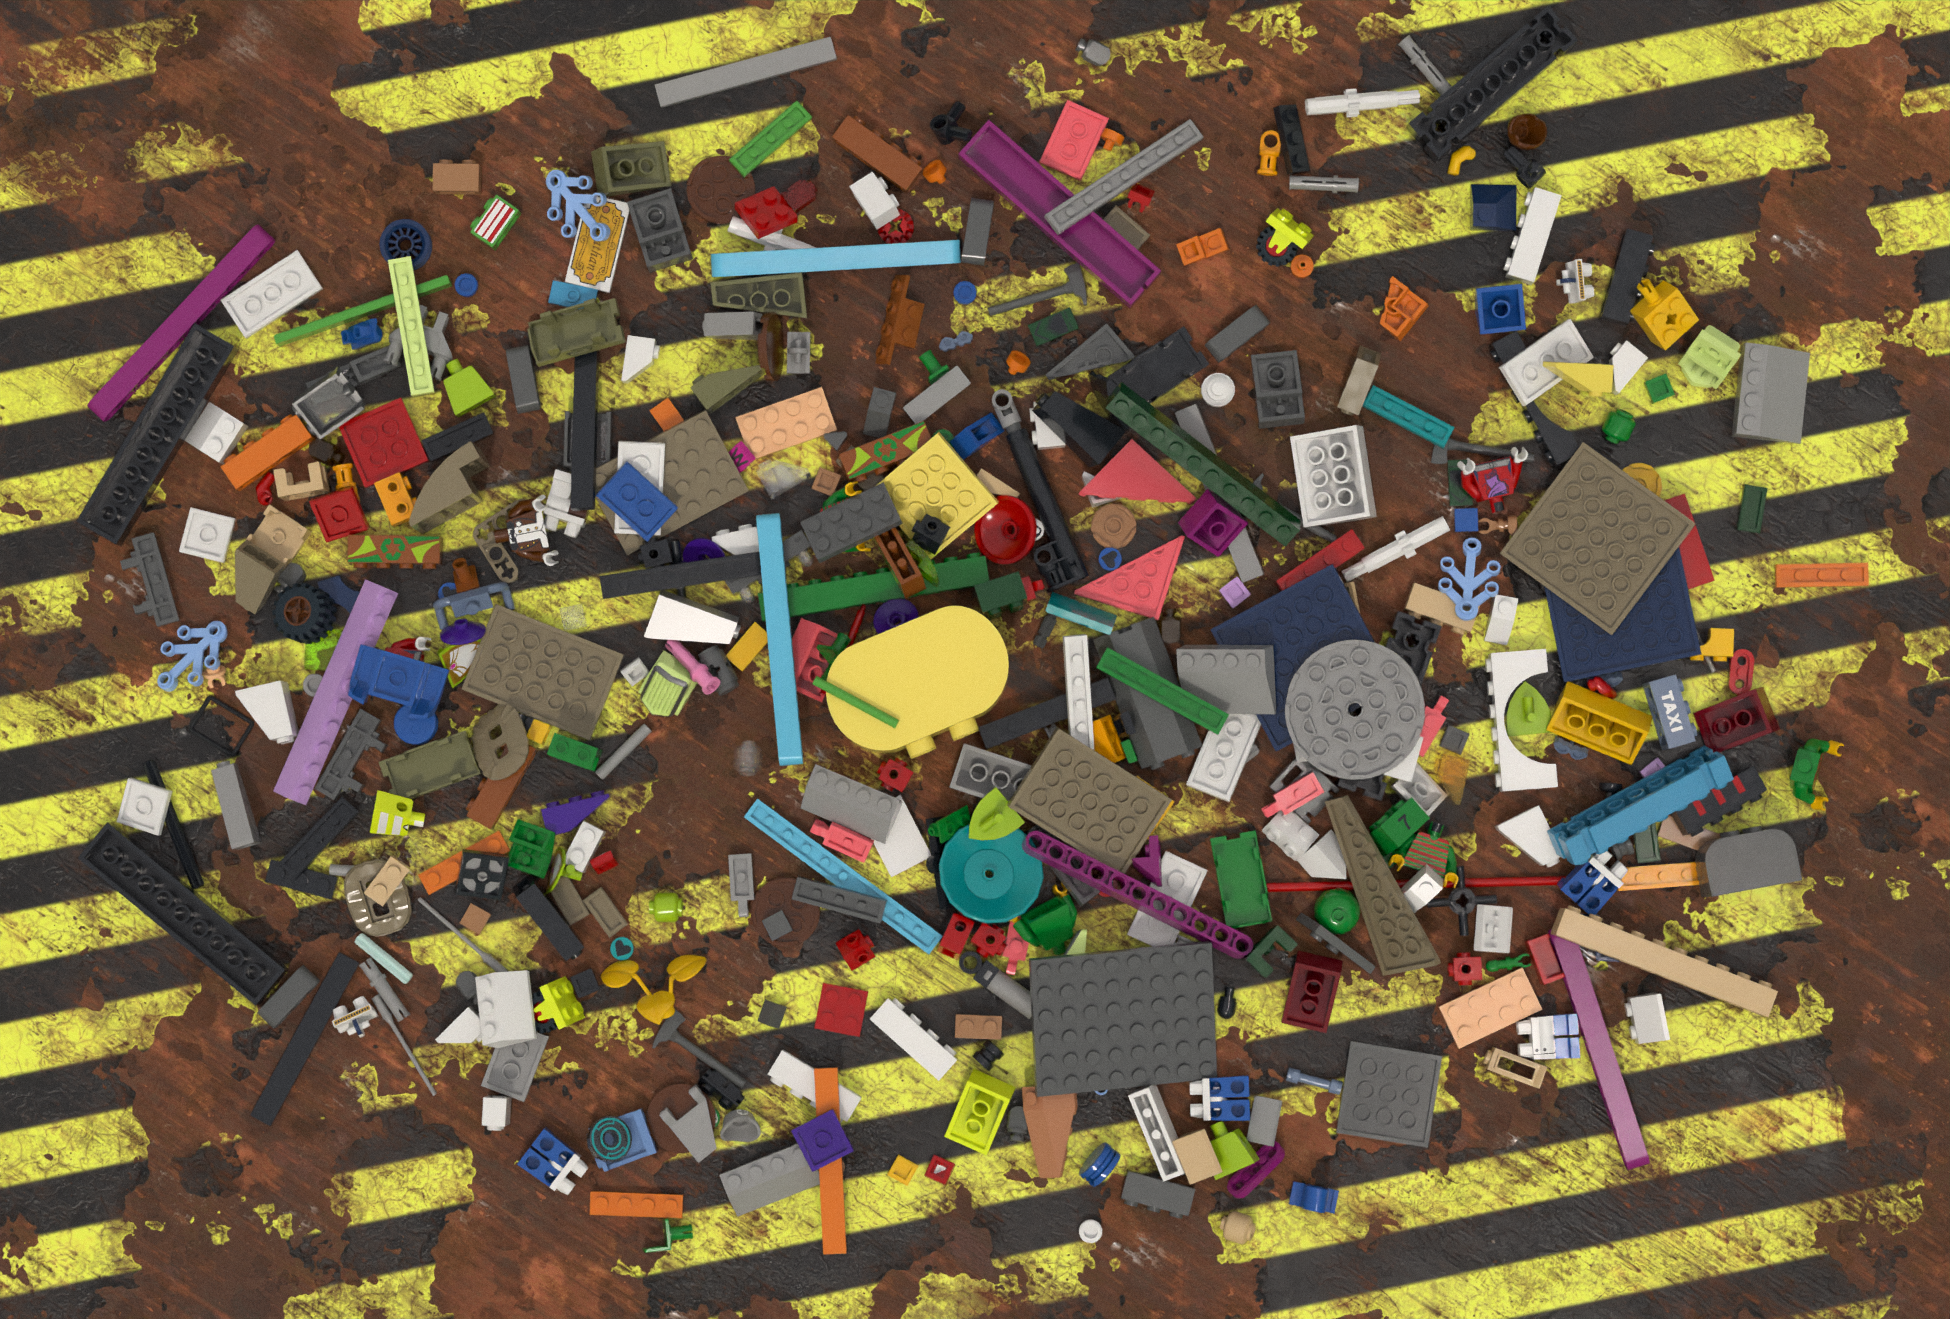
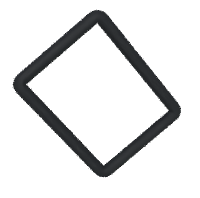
M208 696L191 722L189 731L228 756L234 757L252 730L254 721L214 696ZM210 700L249 723L233 752L193 729Z

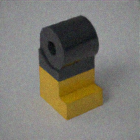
M519 713L528 739L544 745L552 726Z

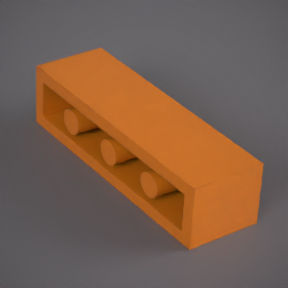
M292 414L286 416L280 421L281 425L276 429H273V427L269 428L261 434L263 438L257 442L253 440L247 443L242 448L244 451L237 456L232 454L223 461L225 464L221 466V469L236 490H243L266 474L267 471L272 470L315 440L301 418L297 415L292 416Z

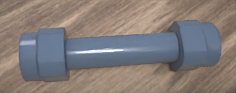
M1288 1068L1286 1081L1296 1084L1301 1082L1327 1089L1329 1093L1340 1095L1343 1085L1342 1081L1335 1079L1330 1081L1300 1073L1301 1070Z

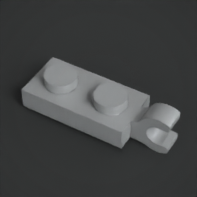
M752 854L728 855L731 901H738L739 917H749L748 900H754Z

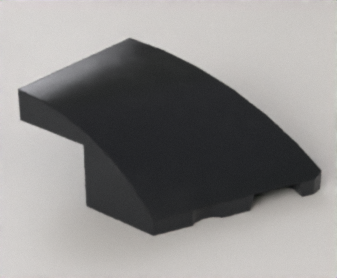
M1091 371L1088 377L1098 402L1108 417L1117 426L1123 428L1126 431L1125 434H1127L1131 427L1105 408L1107 398L1118 385L1109 378L1100 374L1097 375L1094 371Z

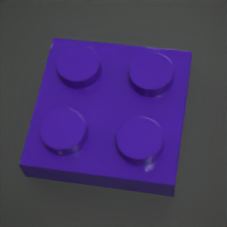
M834 1109L791 1130L812 1172L854 1151Z

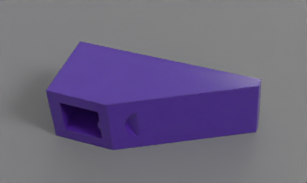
M604 790L590 793L591 798L583 800L582 796L569 798V803L560 805L559 801L547 803L546 808L541 809L545 829L555 832V835L572 832L611 798V794H605Z

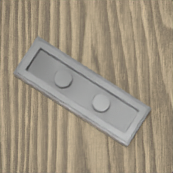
M955 366L905 405L903 409L915 424L920 423L970 385L971 382L961 369Z

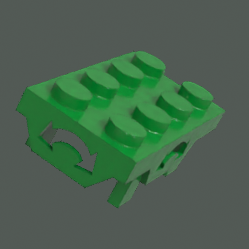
M1256 830L1239 833L1240 838L1227 840L1226 836L1210 838L1225 924L1231 928L1272 921Z

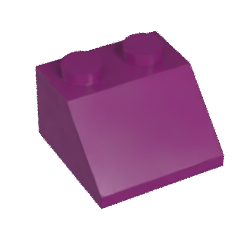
M1207 489L1180 519L1178 524L1188 538L1219 557L1247 526L1248 522L1223 498Z

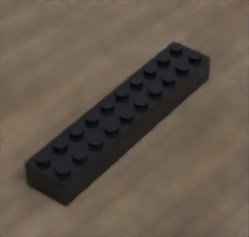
M194 323L77 519L78 523L122 547L239 349Z
M107 822L78 857L80 861L255 1006L260 1005L288 972V967L114 823Z

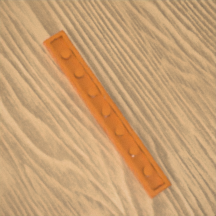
M838 1067L814 1068L816 1117L834 1109L840 1121ZM841 1157L819 1169L823 1254L847 1253L843 1162Z

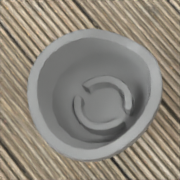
M743 1109L727 1113L723 1119V1127L720 1131V1137L724 1141L752 1142L758 1139L761 1134L760 1126L753 1114Z

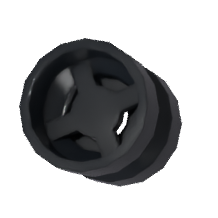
M987 1039L983 1043V1048L980 1051H976L972 1056L985 1069L990 1071L994 1067V1062L1000 1060L1004 1053Z

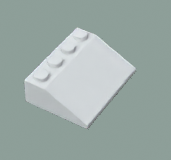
M1353 425L1290 437L1304 528L1377 517L1363 426Z

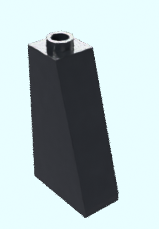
M1056 391L1041 394L1035 401L1037 405L1032 410L1088 467L1099 465L1126 432L1123 428Z
M529 874L513 886L517 900L564 960L577 958L583 952L584 945L582 940L550 897L545 894L546 892L535 877Z

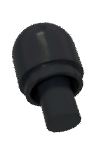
M1226 986L1224 996H1221L1219 999L1217 1012L1223 1019L1232 1018L1236 1012L1237 1002L1233 998L1235 988Z

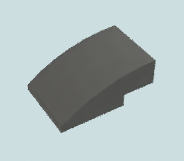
M671 188L627 202L649 273L693 259Z
M1297 350L1251 355L1259 429L1304 424L1305 413Z

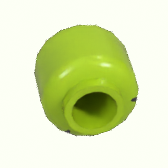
M657 893L654 901H649V914H654V919L657 922H676L683 915V899L679 898L677 893Z

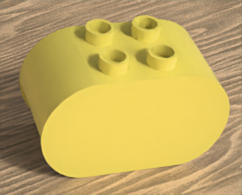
M947 606L932 611L846 648L834 660L828 673L827 682L898 719L899 722L896 728L826 692L831 716L843 734L863 749L877 753H894L907 749L911 759L937 749L932 738L934 736L950 731L953 741H956L979 731L975 719L987 714L997 704L1007 683L1009 661L1005 643L995 626L986 617L973 609L963 606Z

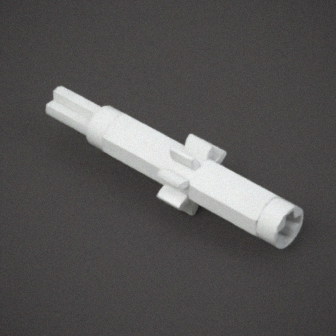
M1356 88L1346 89L1344 95L1305 99V111L1307 115L1346 112V117H1358L1359 111L1419 104L1420 93L1418 90L1357 94Z
M735 216L732 217L727 230L737 236L765 246L763 251L816 248L781 234L783 229L757 239L743 219Z
M1441 516L1409 534H1406L1403 530L1395 534L1397 540L1361 558L1362 561L1341 572L1346 581L1349 582L1403 555L1408 559L1417 554L1414 549L1450 531V528L1444 517Z

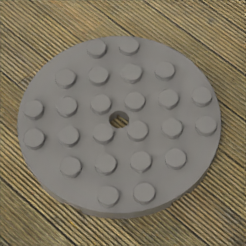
M1345 640L1319 649L1308 657L1294 674L1288 688L1285 718L1289 735L1300 754L1313 766L1334 777L1352 780L1367 779L1392 770L1404 761L1414 749L1423 730L1425 700L1416 674L1401 656L1391 649L1374 642ZM1353 703H1358L1361 706V713L1354 717L1349 713V706Z

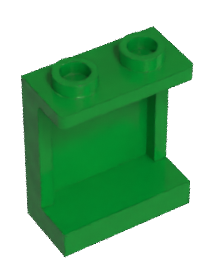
M554 733L547 754L595 772L603 750Z

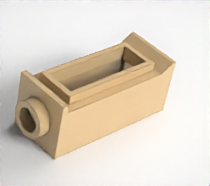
M1492 1047L1491 1051L1487 1050L1483 1063L1486 1064L1485 1069L1540 1089L1547 1070L1546 1066ZM1502 1056L1534 1068L1532 1078L1528 1079L1497 1067L1500 1057Z

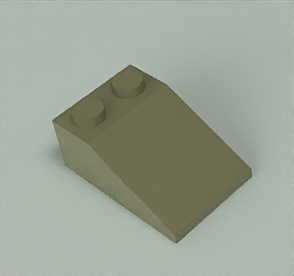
M664 141L605 146L591 152L598 193H604L606 196H615L671 187Z
M760 365L711 373L707 376L702 374L692 382L693 386L690 388L710 415L765 373Z

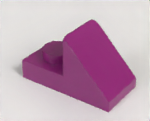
M1158 835L1149 836V844H1145L1146 857L1132 858V863L1139 873L1157 887H1162L1161 846Z

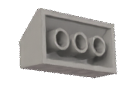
M964 744L949 788L983 798L992 789L997 787L1009 802L1031 768V765Z
M815 764L806 785L801 809L885 844L903 801Z
M798 1143L719 1175L737 1217L820 1184L819 1169L814 1172L811 1171Z

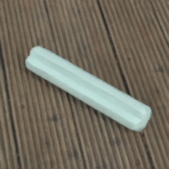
M364 933L357 936L354 941L355 944L401 982L407 984L412 979L413 974Z

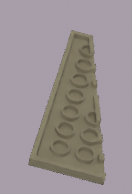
M1348 795L1325 801L1382 975H1391L1440 964L1441 962Z

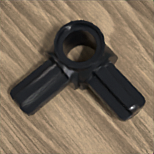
M956 101L947 114L937 115L930 122V128L942 145L950 144L954 140L966 142L972 139V131L959 127L957 124V120L966 109L965 105L960 101Z
M1514 146L1509 147L1505 151L1504 156L1517 169V179L1526 188L1530 189L1546 174L1545 169L1535 159L1527 160Z

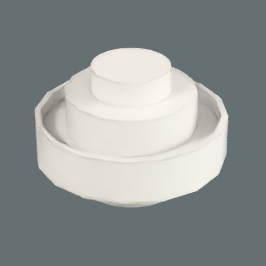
M1223 373L1209 375L1201 386V394L1204 401L1213 407L1227 405L1235 393L1233 381Z

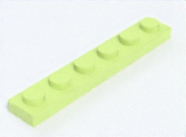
M411 256L390 259L388 264L411 396L435 393Z

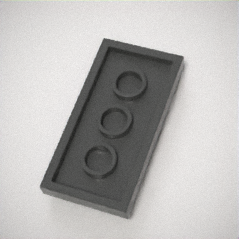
M884 482L800 522L819 563L903 524Z

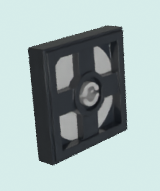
M463 849L455 895L501 900L509 855Z

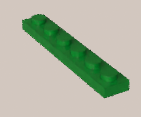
M1108 647L1096 667L1216 735L1219 734L1229 716L1226 712Z

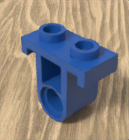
M1293 1181L1288 1204L1300 1206L1302 1209L1335 1214L1339 1190Z

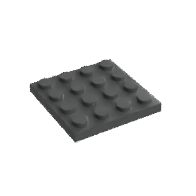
M1350 1041L1336 1133L1428 1148L1442 1056Z

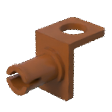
M464 558L454 560L452 565L455 569L453 576L457 594L479 588L475 565L468 566Z

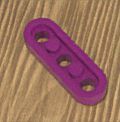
M1274 1142V1147L1263 1145L1256 1152L1260 1160L1238 1170L1229 1179L1227 1189L1235 1198L1241 1199L1246 1197L1284 1159L1285 1150L1278 1142Z

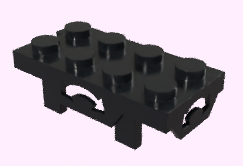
M1183 326L1132 359L1107 378L1116 385L1123 382L1151 404L1207 367L1209 363L1201 351L1195 352L1189 343L1193 339Z

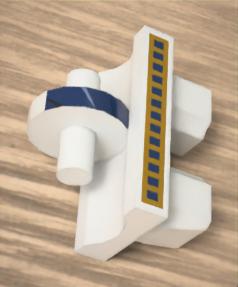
M1575 259L1572 262L1565 263L1566 270L1562 271V279L1556 280V285L1563 286L1564 294H1568L1569 304H1575L1594 297V287L1592 285H1584V277H1589L1592 274V265L1583 263L1582 259Z
M364 996L353 1001L355 1011L348 1013L345 1006L333 1009L335 1020L332 1023L340 1034L347 1031L350 1036L357 1032L361 1038L365 1036L363 1029L371 1026L369 1020L378 1016L377 1011Z

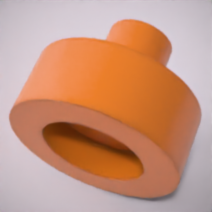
M1104 128L1100 136L1101 139L1106 141L1103 149L1111 152L1114 145L1121 147L1125 137L1113 130Z
M934 160L924 168L923 176L929 183L937 181L939 184H942L946 180L944 174L947 168L940 160Z
M1297 255L1290 264L1291 273L1301 279L1308 277L1314 267L1312 259L1307 255Z
M1011 351L1006 359V363L1009 366L1008 372L1012 375H1016L1017 372H1026L1031 364L1030 359L1019 351Z

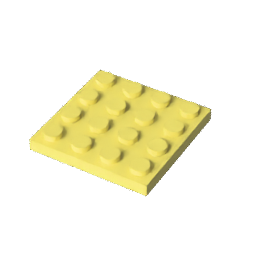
M940 432L934 435L877 484L879 485L884 482L903 524L899 525V527L910 540H912L915 534L911 530L918 519L922 521L926 514L940 519L942 523L950 527L935 555L917 546L929 561L999 502Z

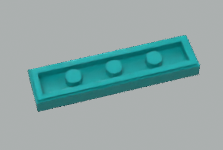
M1375 385L1372 386L1362 406L1443 449L1455 428Z

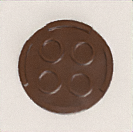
M726 155L702 160L693 168L687 181V197L692 209L700 218L713 224H729L733 216L741 218L735 210V202L755 194V183L751 172L744 178L729 162L731 157Z
M765 312L760 319V322L763 323V328H761V332L758 334V357L760 367L764 368L766 372L764 379L772 382L778 381L782 374L784 341L778 315L775 312Z
M777 878L766 883L756 893L751 905V919L756 931L765 941L776 946L790 947L804 942L814 933L819 923L820 907L792 900L797 880L794 878ZM783 910L793 931L772 941L762 920Z
M684 1083L670 1085L658 1092L648 1107L647 1126L649 1127L651 1137L660 1147L667 1151L689 1153L672 1129L659 1116L660 1112L668 1107L676 1120L685 1115L698 1104L688 1093L689 1089L694 1085ZM702 1091L707 1100L714 1132L716 1126L715 1106L708 1095Z

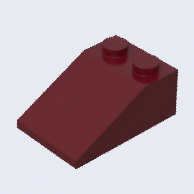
M1764 687L1751 690L1693 713L1705 745L1711 748L1713 752L1717 751L1720 753L1780 730Z
M1298 950L1281 1023L1327 1033L1341 976L1342 960Z

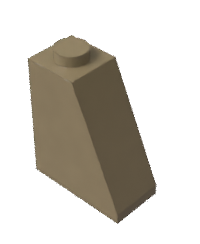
M1361 345L1359 346L1337 406L1343 413L1359 415L1379 366L1381 353Z
M248 540L244 541L235 550L236 603L243 606L245 610L256 614L265 606L285 564Z

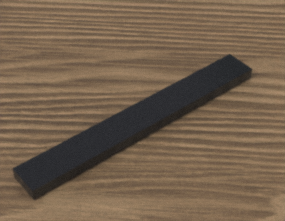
M599 350L576 356L574 361L570 509L572 511L595 510Z
M759 552L599 576L603 599L759 576L761 575Z
M341 952L338 953L250 1116L272 1126L329 1022L333 1009L337 1007L360 962Z

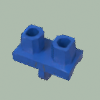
M377 318L366 320L348 327V330L341 331L343 345L351 344L352 350H358L380 342L382 330L377 325Z

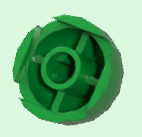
M1343 888L1328 889L1317 898L1314 905V916L1317 923L1333 935H1342L1351 931L1356 926L1360 917V906L1356 897L1350 891Z

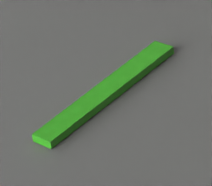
M447 275L416 285L418 298L452 287L453 285ZM394 293L276 334L274 336L275 342L281 347L395 307Z

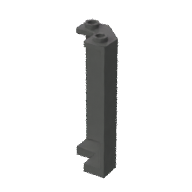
M1154 617L1113 631L1111 635L1105 634L1093 639L1100 659L1108 647L1180 687ZM1106 674L1120 713L1129 712L1136 733L1129 737L1141 769L1151 766L1152 770L1165 766L1163 761L1178 755H1181L1182 759L1195 754L1194 749L1202 747L1193 721Z

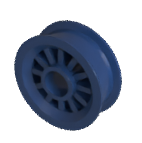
M396 220L384 229L380 237V251L387 263L388 260L396 259L400 255L402 258L413 254L416 256L412 260L413 270L415 271L425 265L431 256L432 241L430 235L421 224L414 220ZM398 231H400V235H401V236L399 237V236L396 235L395 233H397ZM394 236L397 240L394 241L391 238ZM404 240H410L412 243L411 248L407 251L400 249V245ZM415 250L421 251L420 254L418 255L415 252Z

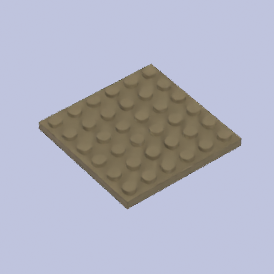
M1583 442L1500 554L1607 633L1613 635L1696 523Z

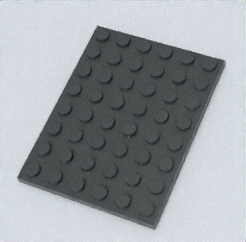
M1210 941L1029 958L1035 1095L1037 1097L1202 1080V1078L1217 1077L1212 943Z

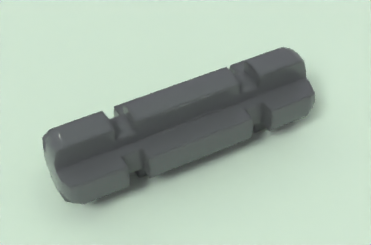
M1050 613L1045 616L1038 630L1039 634L1036 635L1033 641L1035 646L1039 648L1045 647L1046 639L1050 636L1058 616Z

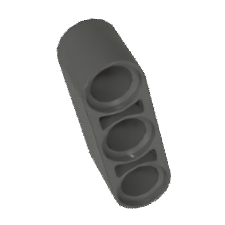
M971 197L961 263L984 266L994 201Z
M1255 305L1209 340L1204 346L1215 360L1220 363L1271 322L1260 308Z
M529 345L506 349L517 413L541 410Z
M302 965L260 1008L257 1014L275 1029L319 984L320 980L305 965Z

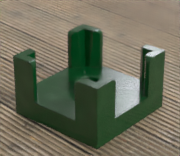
M1274 925L1253 947L1252 951L1243 958L1265 978L1272 973L1273 968L1261 956L1263 954L1267 956L1275 947L1273 943L1276 941L1285 951L1289 952L1298 945L1278 925Z

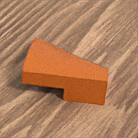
M1392 276L1389 281V292L1385 298V309L1381 316L1380 325L1401 341L1429 305Z

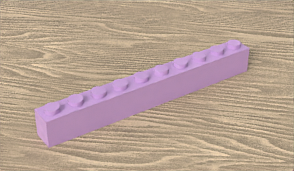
M365 579L273 790L274 792L301 804H307L352 701V698L347 694L360 645L375 648L398 593Z

